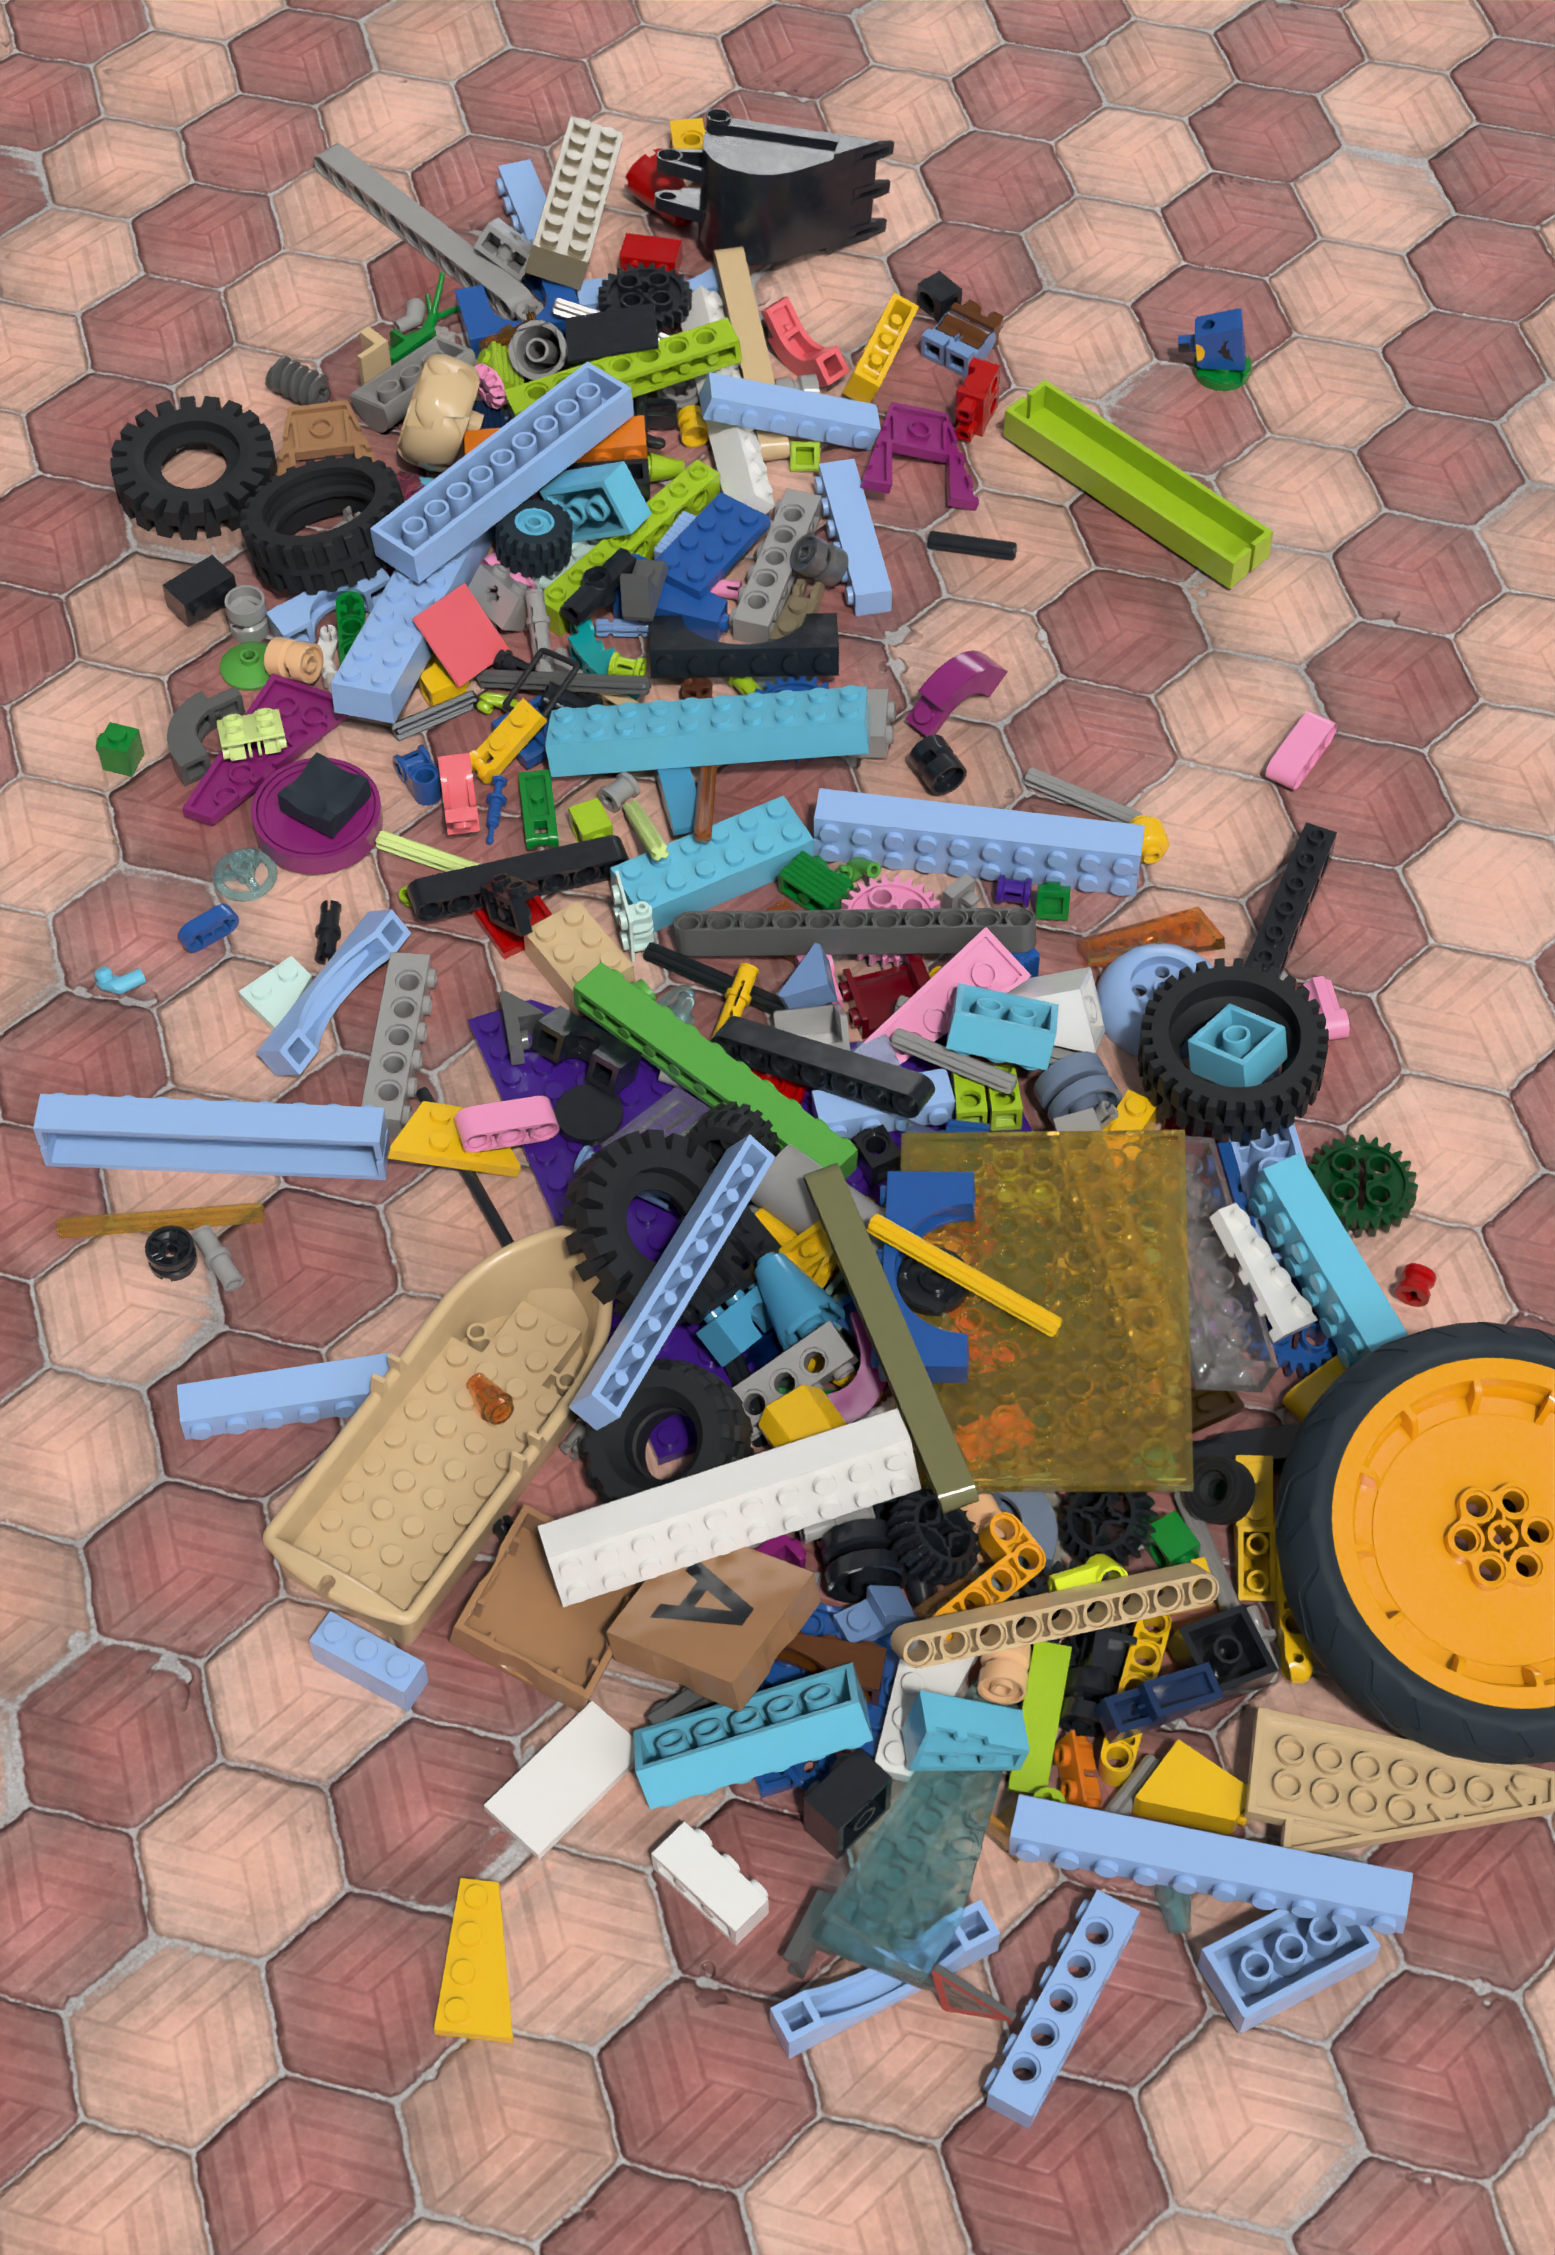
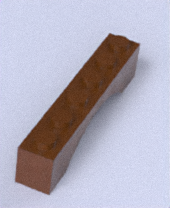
M799 1631L794 1640L775 1659V1661L793 1665L812 1675L853 1662L867 1704L879 1706L886 1667L887 1648L879 1647L876 1643L869 1641L853 1643L842 1641L840 1638L832 1635L816 1637L805 1635Z

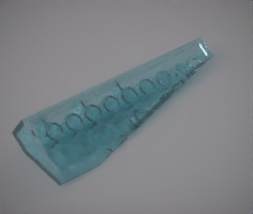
M978 1676L963 1698L1014 1709H1020L1022 1702L1004 1705L992 1703L984 1699L978 1693ZM915 1771L825 1908L811 1938L844 1959L923 1984L931 1972L934 1963L937 1962L962 1921L965 1911L964 1907L973 1882L976 1864L980 1857L984 1835L990 1821L1002 1771Z

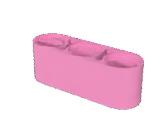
M1306 711L1272 757L1265 777L1295 791L1331 743L1337 730V723L1312 711Z
M533 1096L470 1106L460 1110L454 1117L463 1148L467 1152H481L542 1142L553 1138L559 1132V1125L550 1099L546 1096Z

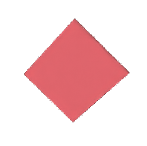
M465 583L412 618L458 688L490 666L500 650H510Z

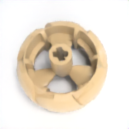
M432 354L425 359L397 444L398 453L401 458L414 466L429 471L443 472L452 466L465 431L479 430L484 418V414L472 410L480 383L479 372L467 361L447 354Z

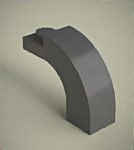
M236 686L220 692L209 699L201 691L186 700L174 713L168 726L167 742L174 771L184 787L202 779L211 766L209 754L202 745V742L211 731L217 728L216 720H221L230 714L245 715L242 694Z

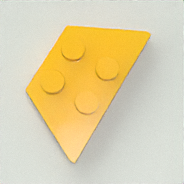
M427 1101L421 1103L391 1144L387 1154V1159L517 1178L521 1170V1165L511 1147L481 1152H467L463 1148L454 1117L460 1110L467 1107Z

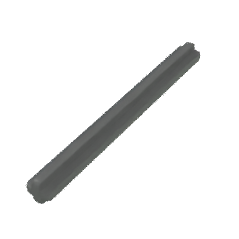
M484 669L477 676V681L482 688L512 689L524 671ZM531 671L520 689L545 691L550 681L561 686L569 673ZM577 673L566 689L571 692L647 695L652 685L650 678L647 676Z

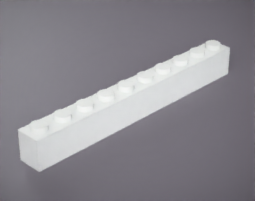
M700 285L692 292V309L689 310L688 317H683V323H681L682 331L684 332L726 318L722 298L716 292H710ZM739 363L711 372L741 378L738 367ZM708 373L694 378L698 395ZM705 420L717 470L720 473L723 493L763 514H767L775 507L772 496L773 489L768 481L767 467L763 462L760 451L761 445L757 439L755 429Z

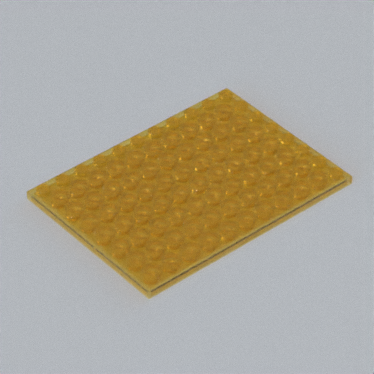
M1185 1130L902 1133L901 1171L974 1172L976 1188L974 1221H961L942 1226L928 1233L922 1239L936 1247L955 1252L966 1264L1062 1319L1059 1330L1053 1337H1050L970 1290L963 1304L953 1312L941 1316H925L912 1310L914 1314L930 1325L950 1332L968 1334V1383H931L977 1492L1193 1491ZM911 1440L920 1485L927 1490L932 1489Z

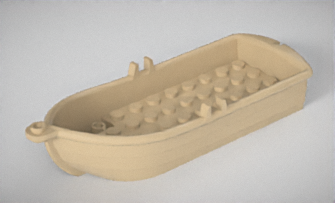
M563 1225L548 1228L516 1240L486 1257L461 1277L443 1296L399 1357L392 1353L388 1354L389 1370L383 1377L375 1373L371 1376L370 1394L263 1533L264 1546L278 1560L287 1578L401 1644L409 1645L416 1640L493 1535L492 1528L494 1523L499 1519L503 1521V1516L509 1513L579 1417L569 1406L607 1345L611 1329L613 1300L603 1305L592 1293L600 1281L597 1276L583 1282L575 1266L587 1259L584 1253L569 1255L565 1237L576 1232L577 1228Z

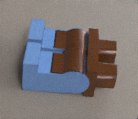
M968 300L964 305L955 302L951 306V311L945 313L936 327L932 330L928 328L921 335V356L942 367L946 364V369L966 378L968 376V365L972 357L984 360L990 351L998 345L999 332L1003 328V316L995 311L991 312L987 317L981 315V307L972 300ZM935 347L940 348V355L935 354L932 350ZM959 359L964 360V367L959 366L956 362Z

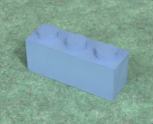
M331 1611L309 1640L315 1661L407 1712L429 1682L425 1662Z

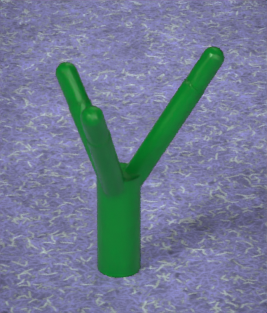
M441 272L439 275L433 304L430 294L425 295L428 315L422 328L427 324L435 328L438 320L457 312V305L440 313L437 311L445 279L444 272Z

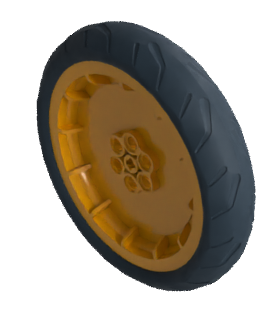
M1469 1322L1434 1327L1391 1341L1353 1364L1327 1388L1303 1420L1286 1457L1280 1476L1276 1505L1275 1540L1284 1593L1297 1626L1313 1654L1344 1693L1370 1716L1403 1737L1448 1756L1481 1763L1517 1765L1555 1762V1335L1534 1328L1493 1322ZM1503 1499H1509L1513 1502L1516 1513L1505 1509L1502 1502ZM1466 1503H1472L1477 1506L1480 1516H1472L1466 1509ZM1527 1528H1532L1539 1533L1540 1543H1536L1529 1538ZM1496 1534L1502 1539L1499 1545L1493 1540ZM1454 1536L1461 1537L1467 1542L1468 1551H1463L1456 1546ZM1516 1562L1527 1566L1529 1577L1518 1573ZM1479 1566H1484L1491 1571L1493 1581H1487L1480 1575Z

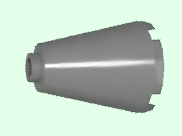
M530 320L520 325L510 340L509 358L513 367L520 374L528 379L536 380L558 373L568 362L567 343L560 329L554 324L544 320Z

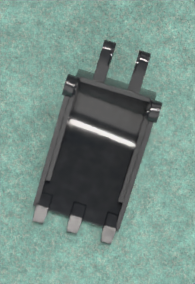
M711 109L706 113V131L703 136L702 149L666 148L657 152L656 169L659 172L700 183L701 185L700 188H682L681 190H661L655 192V209L666 214L698 222V237L712 251L743 246L748 263H771L788 260L826 248V252H830L869 240L870 237L886 231L887 219L872 218L873 199L890 192L891 181L888 179L875 180L877 160L893 154L894 142L892 140L878 141L876 139L731 118V113L727 110Z

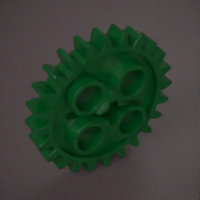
M1363 1134L1360 1135L1358 1142H1353L1350 1135H1346L1344 1144H1341L1339 1140L1334 1138L1331 1148L1323 1144L1320 1154L1314 1153L1311 1164L1307 1165L1346 1232L1348 1233L1353 1228L1356 1230L1358 1237H1361L1363 1230L1367 1229L1371 1236L1375 1237L1379 1227L1386 1234L1389 1233L1391 1224L1400 1227L1402 1218L1409 1217L1411 1208H1414L1417 1198L1418 1184L1415 1183L1417 1174L1416 1172L1409 1171L1411 1161L1400 1162L1403 1152L1401 1150L1393 1154L1389 1152L1391 1148V1143L1389 1142L1383 1147L1378 1146V1137H1375L1371 1143H1366ZM1359 1161L1364 1163L1362 1190L1364 1191L1362 1198L1363 1210H1359L1357 1207Z

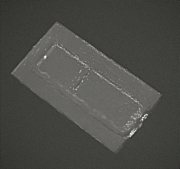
M676 1087L600 1144L601 1148L626 1134L638 1130L640 1134L648 1129L663 1130L664 1138L672 1133L685 1137L711 1108L681 1088Z

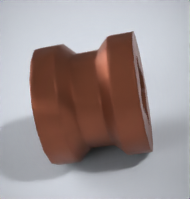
M687 678L683 681L682 700L690 697L698 699L713 698V684L708 678Z

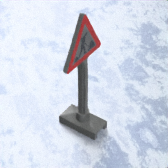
M819 1889L783 1955L784 1961L791 1963L788 1969L789 1974L800 1979H804L816 1953L821 1951L831 1956L833 1954L839 1955L919 1989L933 1991L938 1994L944 2011L1013 2022L1016 2016L1014 2011L937 1963H934L931 1969L932 1975L919 1968L842 1938L840 1933L829 1929L838 1913L833 1896Z

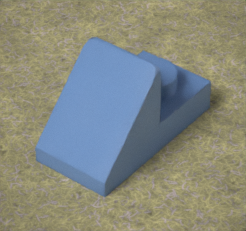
M870 1585L867 1587V1598L833 1615V1622L844 1641L853 1643L862 1641L872 1642L893 1632L900 1625L917 1620V1615L899 1586Z

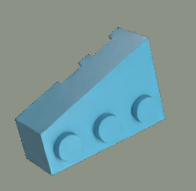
M922 1690L919 1691L902 1728L908 1771L1020 1770L1030 1751L1022 1710Z

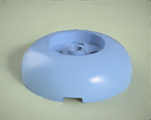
M1170 943L1144 944L1123 952L1106 967L1096 987L1105 1028L1104 1034L1120 1049L1138 1057L1142 1017L1145 1014V1008L1149 999L1153 1000L1154 991L1159 986L1164 989L1165 980L1171 975L1178 980L1179 971L1187 966L1192 973H1195L1196 963L1206 961L1208 968H1214L1213 965L1200 954L1186 947ZM1142 990L1146 992L1144 996H1137ZM1203 1027L1197 1029L1186 1039L1180 1051V1060L1189 1058L1188 1040Z

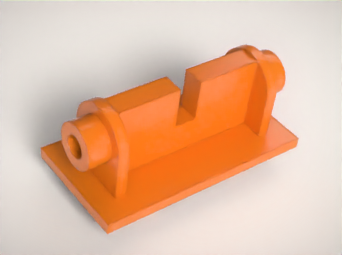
M1071 1730L1055 1744L1054 1762L1058 1766L1061 1783L1060 1792L1064 1795L1066 1804L1100 1810L1099 1805L1102 1803L1098 1777L1085 1776L1084 1772L1093 1773L1096 1770L1092 1743L1088 1742L1086 1736L1076 1737L1075 1730Z

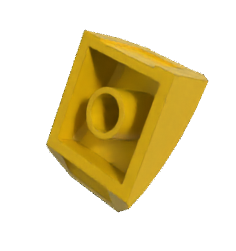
M803 1384L767 1405L758 1425L771 1448L774 1449L847 1424L821 1388Z

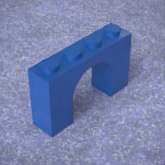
M540 278L541 293L545 307L538 315L522 321L506 320L496 315L490 308L483 285L455 290L457 312L468 348L473 350L475 359L478 358L483 348L487 349L491 341H496V344L501 343V346L506 345V348H509L510 340L513 338L518 327L530 320H544L554 324L560 329L566 340L565 318L554 315L552 309L557 298L579 304L575 289Z

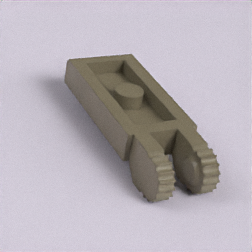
M797 579L793 586L792 596H789L769 637V641L782 638L797 630L803 624L806 613L819 612V605L825 592L824 583L815 582L811 589L810 598H804L807 582L805 579Z

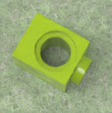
M598 797L568 807L570 829L577 842L613 835V825Z

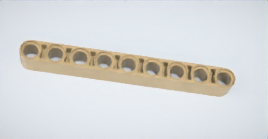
M741 246L714 250L715 272L724 303L725 315L728 317L740 340L742 362L739 363L738 367L741 378L776 385L744 248ZM755 429L757 439L761 445L760 451L763 461L790 458L788 435Z
M1184 1563L905 1623L893 1631L890 1645L892 1650L908 1666L914 1669H921L1204 1607L1211 1604L1217 1598L1219 1583L1213 1575L1199 1565ZM1200 1579L1199 1585L1192 1590L1194 1583ZM1165 1587L1164 1593L1157 1598L1159 1591ZM1131 1594L1129 1601L1122 1605L1124 1598ZM1096 1601L1094 1609L1087 1613L1089 1605ZM1061 1609L1059 1616L1051 1621L1053 1614ZM1026 1616L1024 1624L1016 1628L1017 1622ZM990 1624L988 1632L980 1636L981 1630ZM954 1632L952 1640L944 1644L946 1636ZM918 1640L916 1648L907 1652L909 1645L913 1641Z

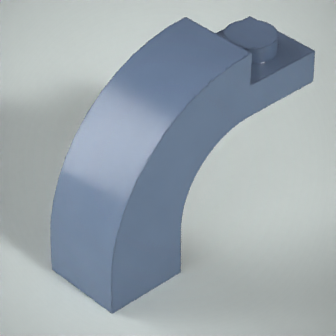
M1001 1467L998 1479L992 1478L984 1472H970L978 1495L991 1494L1002 1512L1011 1513L1019 1519L1043 1549L1046 1556L1045 1566L1052 1572L1058 1528L1052 1505L1042 1490L1031 1480L1022 1478L1017 1472L1005 1467ZM1018 1556V1561L1023 1568L1030 1570V1565L1027 1559H1025L1022 1556Z

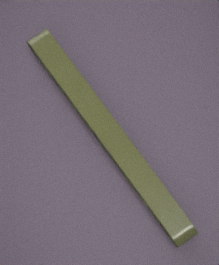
M838 1163L804 1174L803 1178L810 1199L942 1513L946 1514L978 1502L979 1496L971 1474Z

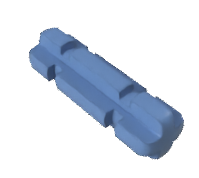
M598 618L595 623V632L598 637H609V634H613V637H638V634H642V637L650 638L651 621L638 622V620L613 618V621H609V618Z

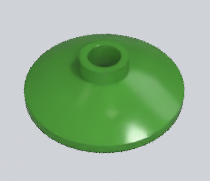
M254 641L244 642L229 649L220 662V673L223 680L231 687L236 686L238 690L255 691L262 689L271 676L267 673L264 665V654L268 644Z

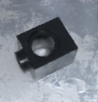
M941 271L924 278L918 283L917 305L938 323H940L945 313L951 311V306L955 302L962 305V288Z
M883 1124L873 1129H864L852 1137V1143L858 1149L857 1165L871 1187L887 1181L888 1171H902L903 1155Z

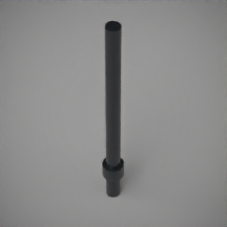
M422 1087L416 1092L420 1103L423 1101L436 1103L427 1087ZM458 1169L501 1247L503 1248L514 1242L475 1171Z

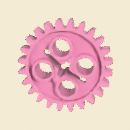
M883 875L881 883H877L873 878H869L868 887L858 883L857 892L851 890L849 892V900L842 899L840 910L940 908L941 902L940 900L933 901V891L924 893L923 883L913 887L912 878H909L905 883H900V877L896 875L893 882H889L886 875ZM857 954V960L859 961L866 956L869 957V966L875 964L877 960L881 961L882 969L887 967L888 962H893L895 967L900 966V961L906 962V954Z

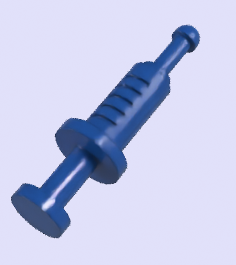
M499 775L493 776L491 783L494 785V793H489L486 796V802L489 804L486 826L489 828L488 837L486 838L488 845L494 842V829L499 826L501 808L507 803V798L501 793L502 787L507 785L508 780Z

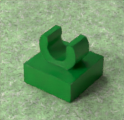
M1047 881V885L1038 884L1035 919L1068 921L1071 886H1062L1060 882Z

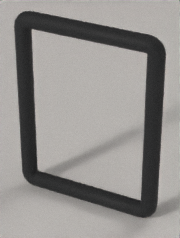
M540 648L502 704L503 709L509 712L514 709L509 704L542 655L545 654L573 666L543 711L542 715L547 718L579 671V662L550 649Z

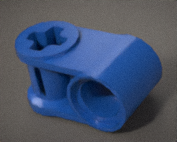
M419 745L416 751L401 757L398 754L394 755L392 759L395 770L415 801L423 806H430L439 802L442 797L439 772L425 746Z

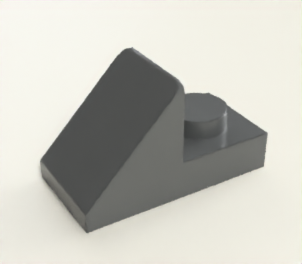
M637 559L632 574L622 573L620 575L622 616L624 619L653 621L669 569L665 561Z
M503 991L500 992V1000L511 1065L525 1064L523 1050L530 1049L528 1035L534 1034L537 1020L544 1017L545 1014L540 1009L515 995Z

